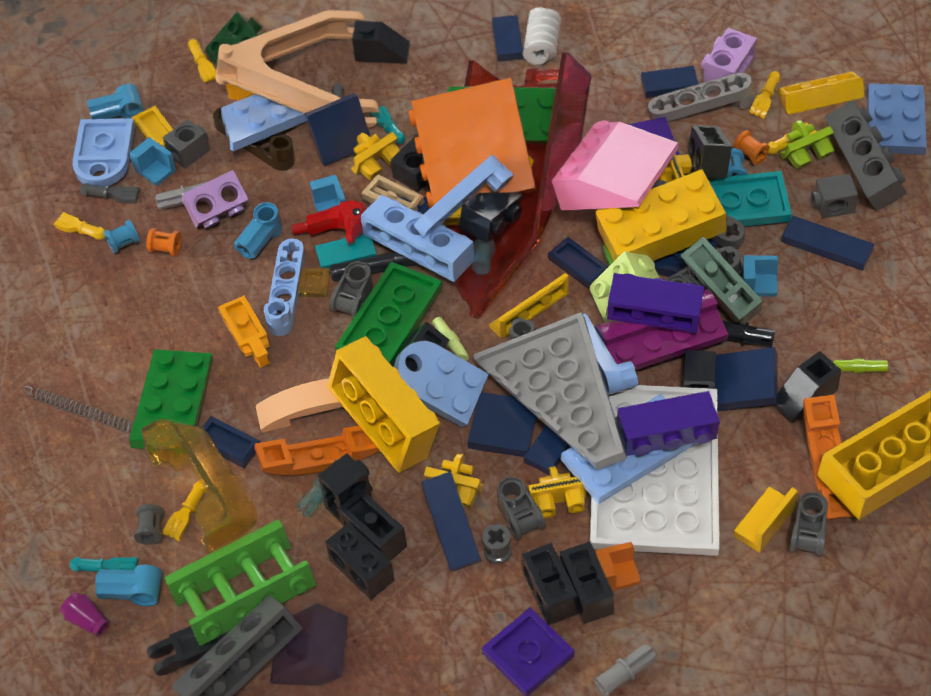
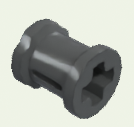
M154 504L138 506L136 509V516L139 518L138 529L134 532L136 542L145 545L160 543L162 541L160 520L164 517V509Z
M493 524L485 528L482 534L485 559L492 564L507 562L511 557L510 531L501 524Z

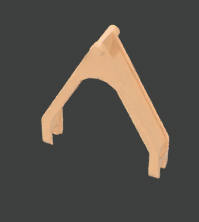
M327 10L232 46L222 44L219 46L216 82L219 84H227L229 82L301 113L309 112L336 101L340 97L270 69L265 62L325 39L352 40L354 27L351 28L346 25L350 22H356V20L364 21V15L358 11ZM359 99L363 113H379L378 104L375 100ZM365 117L368 128L376 125V117Z

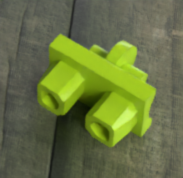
M800 120L792 123V132L787 134L788 141L796 139V141L787 144L786 150L779 153L782 161L789 158L794 168L798 170L812 162L807 152L811 148L814 150L818 160L830 156L834 152L833 145L829 139L834 133L832 128L828 126L809 135V133L815 130L813 124L805 126Z

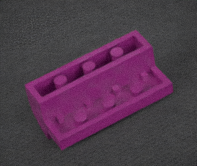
M704 290L697 333L615 320L594 326L615 363L621 364L631 361L635 370L683 355L685 350H698L725 341L728 338V332L717 311L718 303L709 290Z

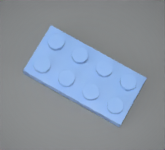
M659 394L658 396L654 397L648 402L663 400L665 398L662 396V394ZM697 443L682 445L673 450L661 449L651 451L642 456L630 455L625 460L599 470L572 447L561 453V461L575 477L581 480L583 487L600 504Z

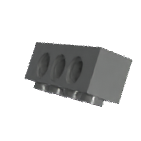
M853 99L825 116L865 195L877 211L907 194L902 185L906 179L898 166L893 168L891 162L895 161L887 146L882 148L880 142L884 139L876 126L871 128L869 122L873 119L865 106L859 108Z
M268 595L171 687L179 696H233L303 628L285 606Z

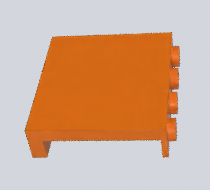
M511 78L411 101L413 109L408 110L412 127L417 126L419 135L414 137L417 153H423L425 163L420 165L423 180L429 181L431 190L426 192L429 208L434 206L491 155H494L514 175L507 185L496 193L525 192V194L537 192ZM486 184L477 193L495 192Z

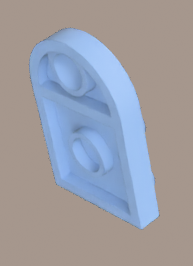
M133 118L80 119L72 164L75 175L82 184L110 186L123 178L129 167V153L132 149L135 131ZM98 171H105V173L100 176H93V174Z
M418 341L410 344L400 352L394 364L401 378L410 388L417 392L419 399L428 409L462 428L468 424L488 373L439 345L428 341ZM407 357L416 361L418 366L416 372L410 371L406 367L405 360Z

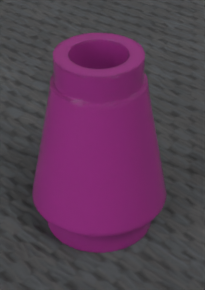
M74 592L61 606L60 612L64 615V620L93 633L97 637L109 625V620L105 618L86 594L80 595L78 592Z

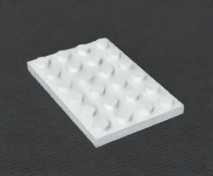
M638 385L608 395L615 419H617L618 408L646 403L659 394L668 399L709 391L717 412V389ZM718 435L717 439H713L708 443H697L600 504L591 496L590 542L593 548L603 549L632 542L634 551L718 556Z

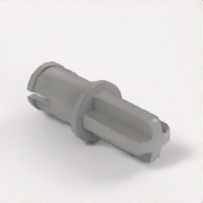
M204 183L187 187L181 185L180 189L155 195L158 209L162 210L183 205L181 200L183 193Z
M642 645L626 658H618L614 666L594 678V683L604 696H608L625 682L635 680L634 675L654 662L657 656L649 645Z

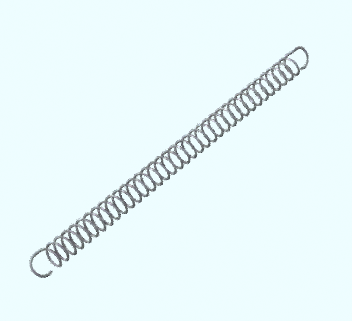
M24 386V391L32 399L42 403L45 402L56 408L60 407L61 410L65 409V411H70V413L75 415L79 414V416H84V418L89 417L90 420L98 421L109 427L113 426L114 429L118 428V430H123L124 432L128 431L131 434L129 430L133 424L132 420L128 423L127 431H125L127 419L124 420L122 429H119L123 421L122 417L118 420L116 415L113 419V425L110 426L109 423L112 421L113 414H110L108 417V412H105L103 416V410L98 414V408L93 413V407L89 409V406L86 405L84 408V404L82 403L79 406L78 401L74 405V400H71L69 404V398L65 400L63 396L60 399V395L55 397V393H52L50 396V391L45 395V389L41 392V389L38 388L35 398H33V388ZM25 387L31 388V392L28 393ZM194 444L192 448V453H188V455H193L197 448V444ZM200 445L197 450V455H193V457H198L199 459L203 458L207 452V447L204 448L202 452V457H199L198 455L202 450V445ZM212 449L208 451V458H203L206 461L210 456H213L215 460L220 461L219 457L212 455Z

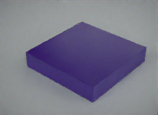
M528 608L482 647V654L524 696H529L574 658L575 650L535 611Z

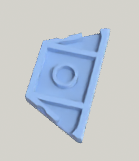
M258 94L235 101L221 108V117L225 125L226 135L230 140V150L232 151L307 121L304 113Z

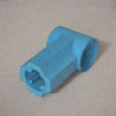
M133 84L121 85L116 89L115 94L87 101L92 119H110L117 116L132 118L143 112L139 89Z
M264 202L257 205L253 211L254 218L233 243L235 250L249 260L251 258L255 259L269 239L277 237L282 232L280 215L276 205L273 203Z
M139 565L134 570L100 569L95 581L97 598L124 599L140 606H154L158 603L163 572L158 567L152 565Z

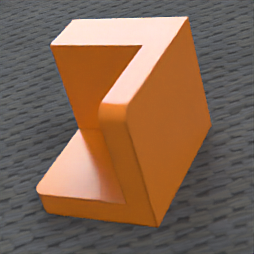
M632 542L595 550L612 591L640 584V576L634 562Z

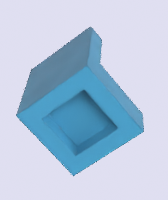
M150 137L129 153L134 170L155 186L161 184L177 171L172 153Z
M336 175L309 182L317 212L346 201Z
M743 255L741 278L758 296H777L778 256Z

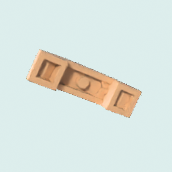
M329 379L313 381L286 389L255 405L261 433L291 426L290 419L343 407L327 388Z

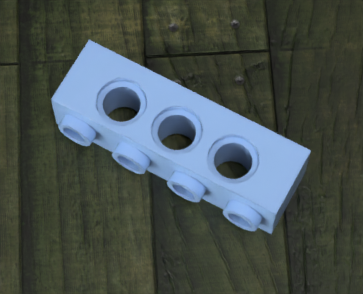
M381 195L361 214L363 235L453 282L475 261L473 241L467 236L460 235L441 224L428 236L423 237L414 228V224L423 214L403 206L397 200Z

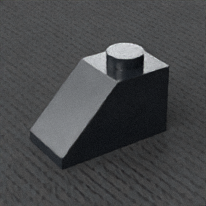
M356 20L352 36L355 62L407 64L410 50L409 40L383 22Z
M362 489L338 508V512L345 522H350L390 561L407 547L404 527Z

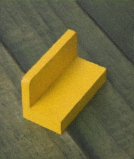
M769 486L735 528L733 537L761 553L795 510L798 490L792 487L786 495H783Z

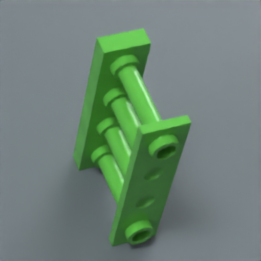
M279 519L163 577L176 605L179 606L188 602L196 617L189 620V623L200 646L232 630L268 595L282 604L316 586L308 562L305 560L294 565L286 553V550L290 549L291 546ZM274 557L283 572L266 580L257 565ZM246 572L254 587L237 595L228 580ZM217 587L225 602L207 610L199 595Z

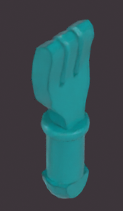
M384 105L378 108L379 113L369 112L371 117H376V124L379 127H384L385 132L389 134L393 132L397 136L396 144H404L406 140L405 134L399 130Z
M76 557L69 562V566L76 572H100V569L134 570L137 567L138 558L114 557L104 560V558L85 559Z

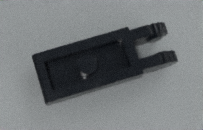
M191 626L170 634L168 638L156 644L154 643L147 649L150 659L154 660L167 656L173 650L176 652V654L160 660L153 666L155 674L157 676H164L175 672L180 666L184 667L200 660L228 632L200 646Z

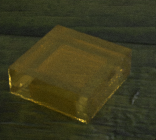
M301 268L298 286L299 297H328L331 276L330 268Z

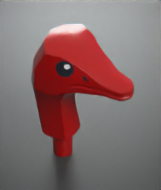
M353 200L341 202L337 206L307 215L305 222L292 224L293 235H299L309 232L313 236L329 229H343L346 231L347 243L355 244L356 239L363 233L361 214L367 209V206L364 203Z

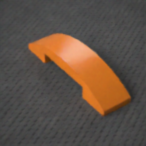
M835 395L804 398V420L814 480L818 493H821L828 502L826 521L855 517L817 476L823 454L841 444L838 429L840 420Z
M359 425L343 428L341 436L290 445L286 444L284 438L256 443L254 446L262 472L277 475H301L323 472L346 453L357 461L380 451Z

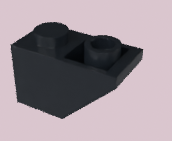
M518 192L477 193L462 205L459 229L488 243L495 236L501 235L504 229L512 222L515 223L520 218L522 213V207H520L522 194Z
M819 351L795 369L778 392V404L773 405L792 423L796 422L804 416V398L833 395L838 391L842 370Z

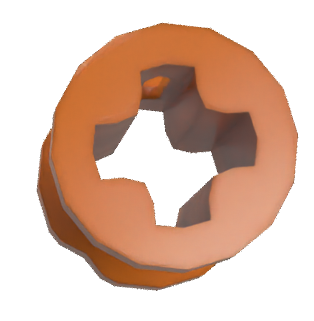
M745 130L736 138L733 148L741 150L750 159V162L757 166L768 156L770 145L765 142L760 143L752 137L753 135L750 131Z
M157 228L149 230L146 241V248L149 253L161 251L170 253L171 256L175 257L179 254L182 246V235L179 231L167 233L160 232Z

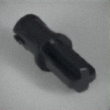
M722 320L728 332V340L742 342L741 345L745 346V343L768 348L772 347L775 329L750 326L749 322H746L744 325Z

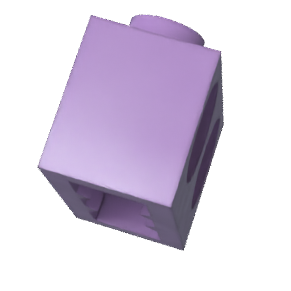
M727 28L722 37H717L711 54H706L703 59V81L707 82L740 72L745 73L755 58L757 38Z
M234 170L183 193L181 197L195 227L198 228L203 225L205 229L219 223L218 218L227 213L230 217L245 210L243 206L249 200ZM223 190L232 191L235 194V200L233 202L225 201L221 196V192ZM201 201L208 203L211 212L207 214L200 213L196 208V204Z

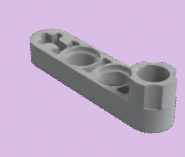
M740 72L657 96L648 104L650 118L666 117L668 122L730 103L732 106L745 109L750 107L751 102L754 101L752 80L748 74ZM711 91L721 92L716 97L707 96V94ZM687 98L694 100L689 105L681 104V101Z

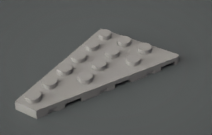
M582 312L474 354V359L479 367L597 470L627 459L588 326Z

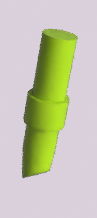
M853 358V360L833 361L842 370L841 372L864 374V372L888 371L887 360Z

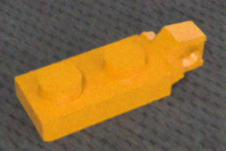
M242 296L218 306L223 321L245 357L252 355L259 368L270 364L266 348L270 347L267 333L246 297Z

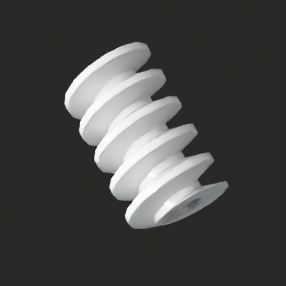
M538 7L529 12L523 56L532 65L544 64L548 60L553 59L557 54L561 17L556 11Z

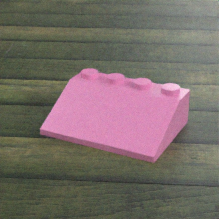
M604 120L595 123L552 180L561 210L639 207L678 150V142L622 122H608Z

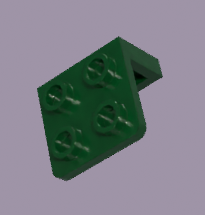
M236 12L207 45L205 53L217 66L220 45L229 44L232 46L267 32L261 30L263 25L251 16L248 19L239 12Z

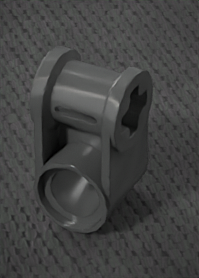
M356 261L346 267L340 282L332 292L329 302L330 311H342L352 314L353 318L355 317L374 288L370 267L366 263Z
M511 476L501 480L497 489L498 506L513 538L518 541L522 539V535L537 528L540 530L545 529L546 523L538 505L533 501L524 482L517 477ZM515 494L518 497L510 499L505 496Z
M807 492L801 496L796 522L793 526L790 552H795L798 549L816 552L817 556L822 557L826 535L825 524L828 502L821 493ZM813 509L816 510L818 513L810 514L805 510Z

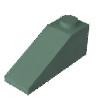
M704 236L681 254L682 259L706 290L712 293L720 308L734 323L745 325L746 322H749L762 311L763 301Z

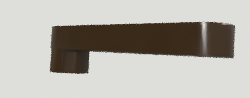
M220 107L213 113L214 125L219 132L227 136L223 120H221L222 107ZM272 135L243 147L278 171L288 170L295 163L292 138L287 135ZM260 142L269 143L267 147H258L256 145Z

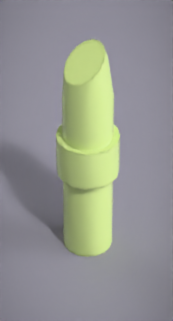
M436 317L432 321V325L450 340L446 346L456 356L465 361L469 360V356L455 332L451 331L442 317Z

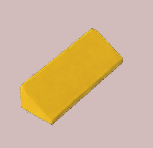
M851 71L776 89V92L787 114H794L863 98L864 84L863 78Z
M566 273L490 323V329L502 339L509 335L512 321L518 318L531 320L568 295V275Z

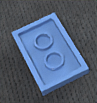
M868 83V112L873 119L869 124L871 128L876 126L884 139L880 142L882 148L887 146L891 153L925 155L927 143L924 85Z

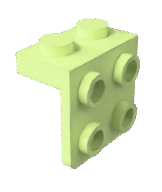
M624 251L590 285V292L604 322L611 321L607 319V308L614 273L633 274L652 279L659 278L655 270V264L648 255Z

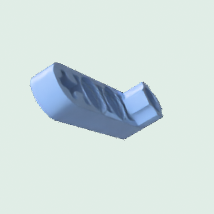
M491 155L424 213L414 224V228L423 237L428 236L486 184L496 193L503 189L514 175L494 155Z
M287 239L279 245L269 302L264 306L268 330L275 336H284L290 333L294 326L305 263L304 246L298 239ZM291 251H294L292 255L293 262L289 261L288 258ZM292 271L295 273V276L291 279L281 278L284 272ZM282 294H289L291 299L284 302V299L277 297Z
M583 314L608 395L638 386V378L633 363L628 361L616 364L586 314Z

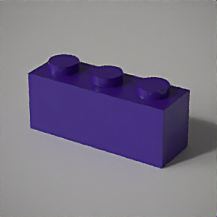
M614 273L608 299L607 319L697 333L703 303L704 286H698L693 283L666 281L661 278L652 279L633 274Z
M709 391L621 407L617 409L616 419L627 456L635 454L642 456L651 451L661 449L673 450L682 445L692 443H708L713 439H717L720 424Z

